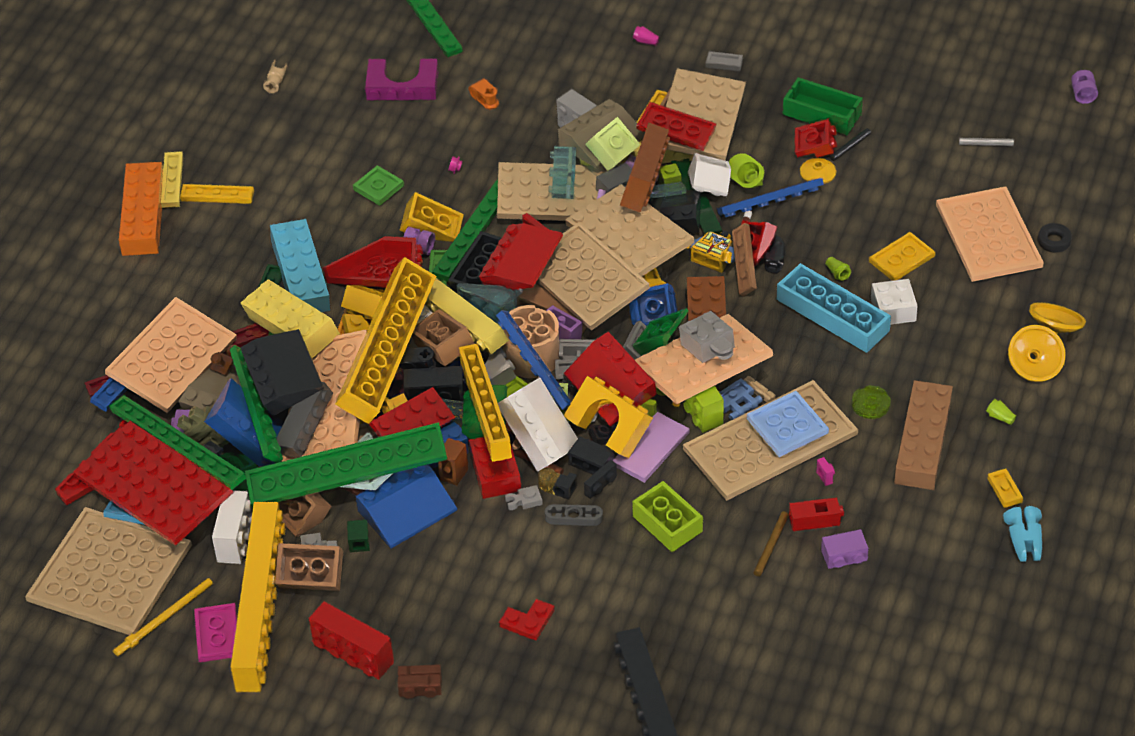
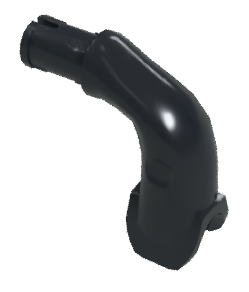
M775 235L770 252L765 254V269L767 272L777 274L784 265L786 245L782 238Z

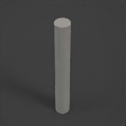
M959 138V145L1013 146L1014 139Z

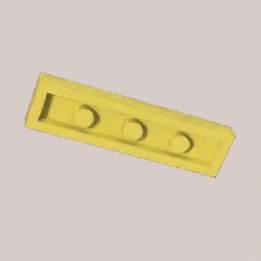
M183 152L165 153L161 193L162 208L180 207Z

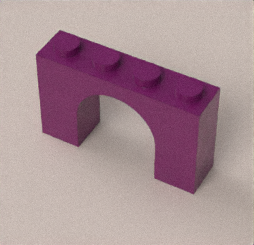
M368 59L365 85L367 100H436L439 73L438 60L420 59L419 72L414 79L407 82H394L387 78L386 59Z

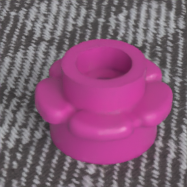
M452 157L449 170L453 171L454 174L456 171H460L462 165L460 157Z

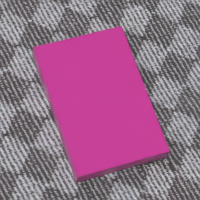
M235 603L194 609L199 663L232 658L237 626Z

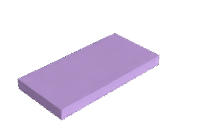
M657 412L631 456L627 458L618 454L613 461L617 463L618 469L645 483L689 434V428Z

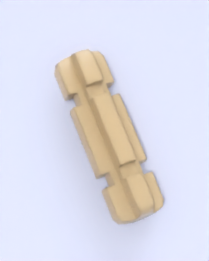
M747 376L744 379L754 389V393L757 396H761L762 399L764 398V401L767 403L776 399V395L773 392L768 391L769 389L755 381L751 376Z

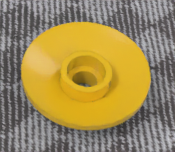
M813 158L801 165L800 175L805 181L822 178L823 183L826 184L834 179L836 168L832 162L826 159Z

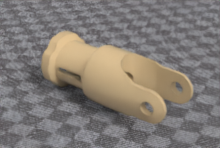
M274 60L267 75L268 80L263 85L267 92L275 93L278 91L279 84L282 82L287 70V63L284 68H277L274 66L276 62Z

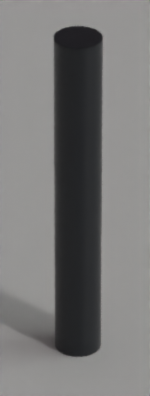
M868 128L863 130L831 154L830 159L832 161L838 159L869 136L871 131Z

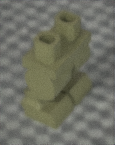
M194 406L190 409L188 417L185 415L179 417L177 426L184 430L185 435L199 442L202 446L209 441H212L221 448L230 443L204 422L212 408L206 406L200 409Z

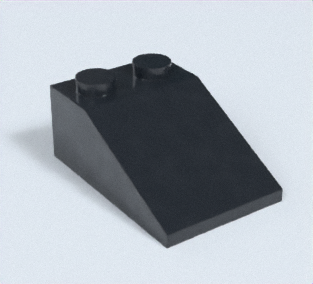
M696 190L665 192L660 213L686 232L699 233L701 192Z

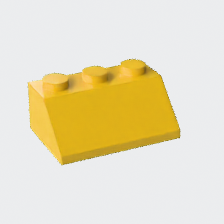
M347 285L341 307L346 308L348 313L355 315L361 313L364 314V318L372 320L383 292L361 285Z

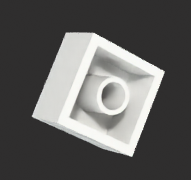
M909 279L872 283V305L891 315L890 325L916 321L917 303Z

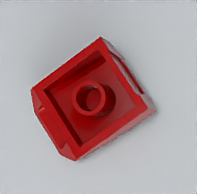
M742 220V224H749L755 267L769 250L775 238L777 226L767 222L760 223Z

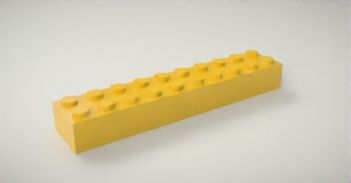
M405 257L394 268L335 405L367 424L376 417L382 407L437 276Z
M254 502L231 661V672L236 692H261L262 684L266 682V672L264 671V667L268 666L266 650L270 649V637L268 635L272 633L273 623L270 619L275 614L273 599L277 598L275 579L279 543H283L281 535H285V523H282L283 511L279 510L278 502Z

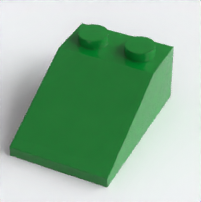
M685 308L650 321L633 344V348L640 356H643L672 342L689 310Z

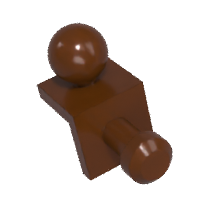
M234 345L227 348V355L220 352L212 354V364L209 369L227 376L232 365L235 366L230 353V349Z

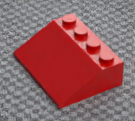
M525 223L509 225L487 264L483 267L479 275L480 280L490 293L533 288L563 234Z
M609 332L593 341L564 372V376L577 390L580 389L587 376L593 379L598 377L606 382V387L612 386L619 390L620 393L618 395L621 397L625 395L634 400L633 405L636 407L657 394L655 382ZM614 403L605 404L597 411L609 426L619 421V412Z

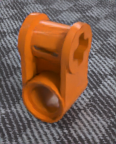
M485 78L469 86L470 95L486 109L498 107L497 89Z

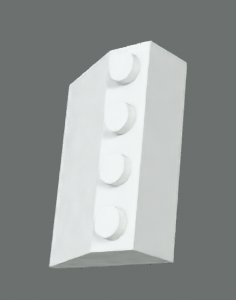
M540 377L498 403L502 415L537 471L567 454L578 439Z

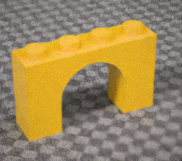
M587 376L566 410L564 417L575 425L587 429L596 412L602 406L614 403L619 412V422L606 446L618 454L629 458L653 417L647 414L649 410L643 406L638 405L636 407L633 405L634 400L625 395L624 397L618 395L620 393L619 390L612 386L606 387V382L598 377L593 379Z

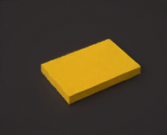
M909 232L870 256L869 262L890 280L895 281L935 257V251Z

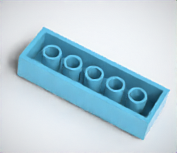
M306 219L270 225L271 242L285 290L320 312L330 311L328 289Z
M801 263L777 284L778 301L866 353L890 331L891 315Z

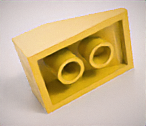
M415 192L406 204L400 231L405 233L408 227L420 229V232L423 230L434 232L435 240L453 242L460 233L464 214Z

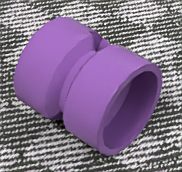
M1081 70L1073 74L1071 82L1076 101L1083 104L1094 101L1098 96V91L1093 73L1088 70Z
M412 227L406 229L403 237L416 238L417 243L422 246L423 254L430 255L435 243L434 232L425 230L420 232V229Z

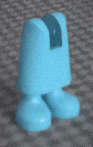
M1033 506L1024 508L1023 516L1027 523L1026 530L1022 521L1021 508L1014 507L1007 510L1003 514V519L1006 524L1012 525L1009 527V532L1020 562H1026V552H1032L1033 560L1040 561L1042 555L1041 524L1037 522L1042 518L1041 510Z

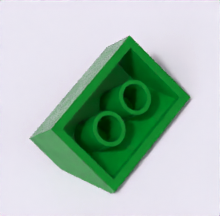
M492 385L497 403L507 398L508 387L506 385ZM467 390L463 396L462 433L470 439L484 437L470 392Z

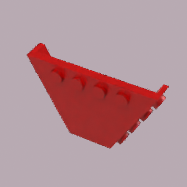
M385 236L322 268L327 283L386 288L394 268L404 257L422 267L423 249L421 244L417 243L416 238Z

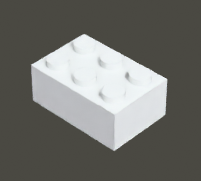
M233 491L220 504L212 535L216 559L219 563L241 564L243 556L247 554L246 542L249 540L252 519V506L248 492Z

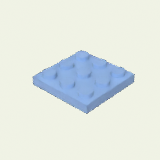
M797 391L747 414V420L778 457L829 433L828 426Z

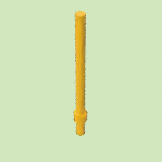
M207 578L135 634L131 633L127 636L125 641L113 650L115 655L119 656L127 649L139 644V640L212 586L213 582L211 579Z

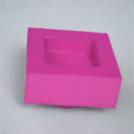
M824 457L818 459L817 474L825 486L833 484L835 471L832 464H828Z

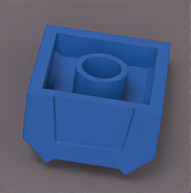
M666 283L652 286L631 301L629 309L632 324L634 325L636 322L642 321L647 326L654 319L677 312L675 292L672 285Z

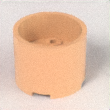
M525 305L513 309L509 312L547 368L552 372L555 369V359H560L559 323L557 317L550 310L545 311L535 308V305ZM504 330L509 341L502 347L507 356L505 357L506 361L510 359L516 368L513 370L514 374L523 378H539V376L536 377L533 374L531 364L521 357V350L510 341V334L507 330Z

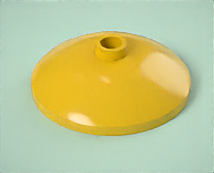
M1033 303L1029 308L1031 316L1040 325L1050 328L1056 334L1058 332L1069 333L1080 330L1086 323L1082 315L1063 306L1050 303Z
M1029 325L1017 331L1012 337L1008 347V357L1012 368L1022 378L1033 382H1043L1056 376L1062 369L1065 362V348L1060 337L1050 328L1042 325ZM1030 354H1034L1035 359H1032Z

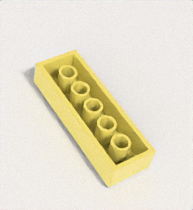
M269 279L241 302L248 317L273 334L299 329L311 358L315 357L329 345L337 335H340L330 317Z

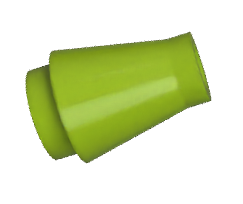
M829 257L826 260L825 265L837 280L844 281L849 278L851 269L848 264L834 257Z
M994 399L986 410L990 417L1009 425L1017 417L1001 400Z

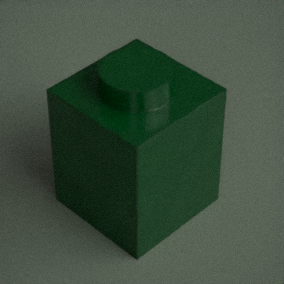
M367 519L347 521L350 553L370 551Z

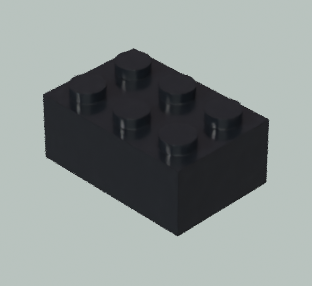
M462 366L404 369V392L407 400L433 387L449 409L452 406L458 409L463 408L464 383Z

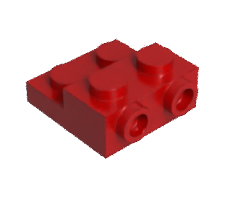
M829 119L795 128V154L797 158L815 153L817 158L834 153L837 143L833 136L837 135V132Z

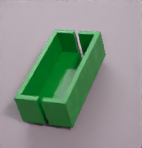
M798 77L783 99V115L808 123L829 119L831 125L835 126L836 132L848 135L854 123L857 122L862 114L863 98Z

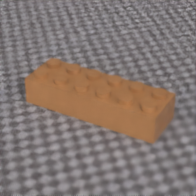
M914 380L896 465L894 484L934 490L951 406L953 386Z

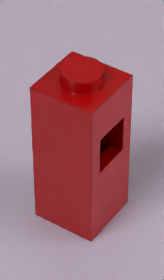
M837 497L789 503V518L792 531L840 526L841 517H844L843 506L839 505Z

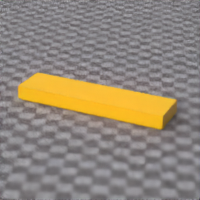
M183 184L180 200L252 204L254 187Z

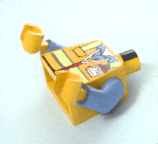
M722 231L719 235L708 232L704 236L695 239L694 243L687 247V249H691V261L722 273L727 263L735 262L734 248L730 239L731 235L727 231Z

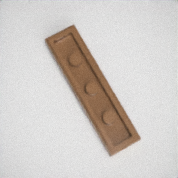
M743 223L732 231L739 295L746 296L757 289L750 227L749 224Z

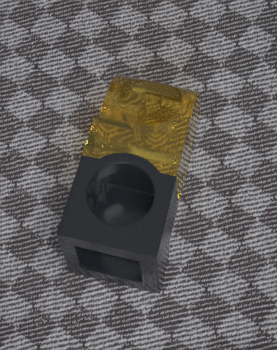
M544 468L539 471L538 478L541 490L568 500L570 499L577 487V474L569 472L568 476L556 473L551 468Z

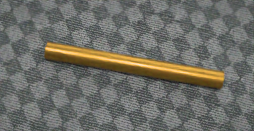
M781 512L753 572L755 576H761L788 519L789 514L787 512Z

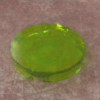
M869 385L863 389L859 388L852 396V408L863 418H880L890 410V396L887 395L884 389L878 386Z

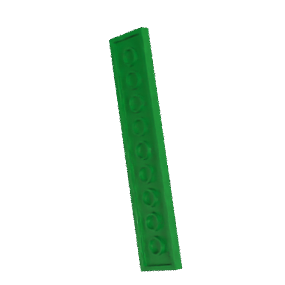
M438 422L247 470L245 475L250 503L253 509L254 502H281L448 460L441 427Z

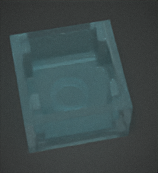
M554 146V151L550 152V158H554L553 167H550L549 176L553 177L552 186H549L548 192L552 193V198L574 199L576 147Z

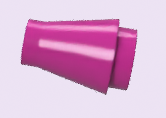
M637 26L633 35V39L636 42L654 46L658 44L660 36L655 35L644 26Z

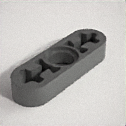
M552 504L545 509V520L552 525L596 526L603 521V511L599 506ZM572 512L579 514L576 518H571L568 515Z

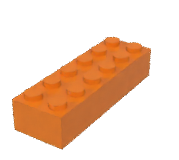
M162 162L126 164L119 232L122 256L159 254L162 218Z

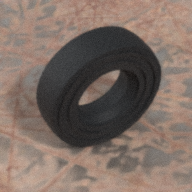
M1059 223L1046 224L1038 233L1039 245L1049 252H1063L1069 248L1072 241L1071 231ZM1055 234L1061 236L1062 239L1060 241H1052L1048 239V236Z

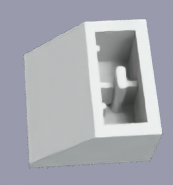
M695 153L688 170L692 188L699 192L706 191L715 196L722 195L727 197L731 174L729 161Z

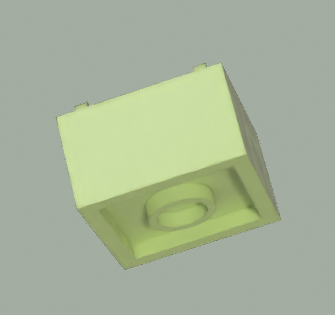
M617 117L594 135L585 145L606 170L609 171L641 144Z

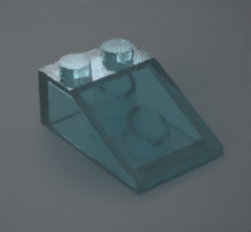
M463 283L457 285L458 295L496 323L499 320L496 316L502 310L510 312L518 308L516 292L500 285Z

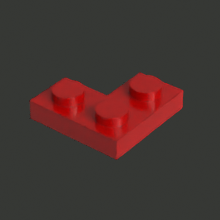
M536 599L527 614L508 607L499 621V627L537 641L554 613L555 606Z

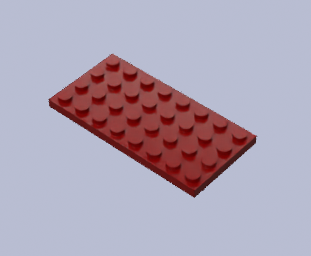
M131 421L73 471L76 478L175 546L233 493V490H230L229 487Z

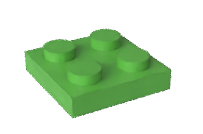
M377 165L353 184V190L380 206L404 186V181Z

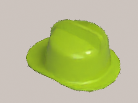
M740 153L734 155L729 160L731 167L730 177L742 187L756 188L763 185L764 168L751 156Z

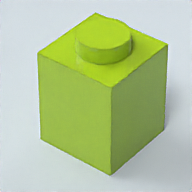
M676 163L661 166L659 169L658 183L664 194L665 192L681 191V173Z

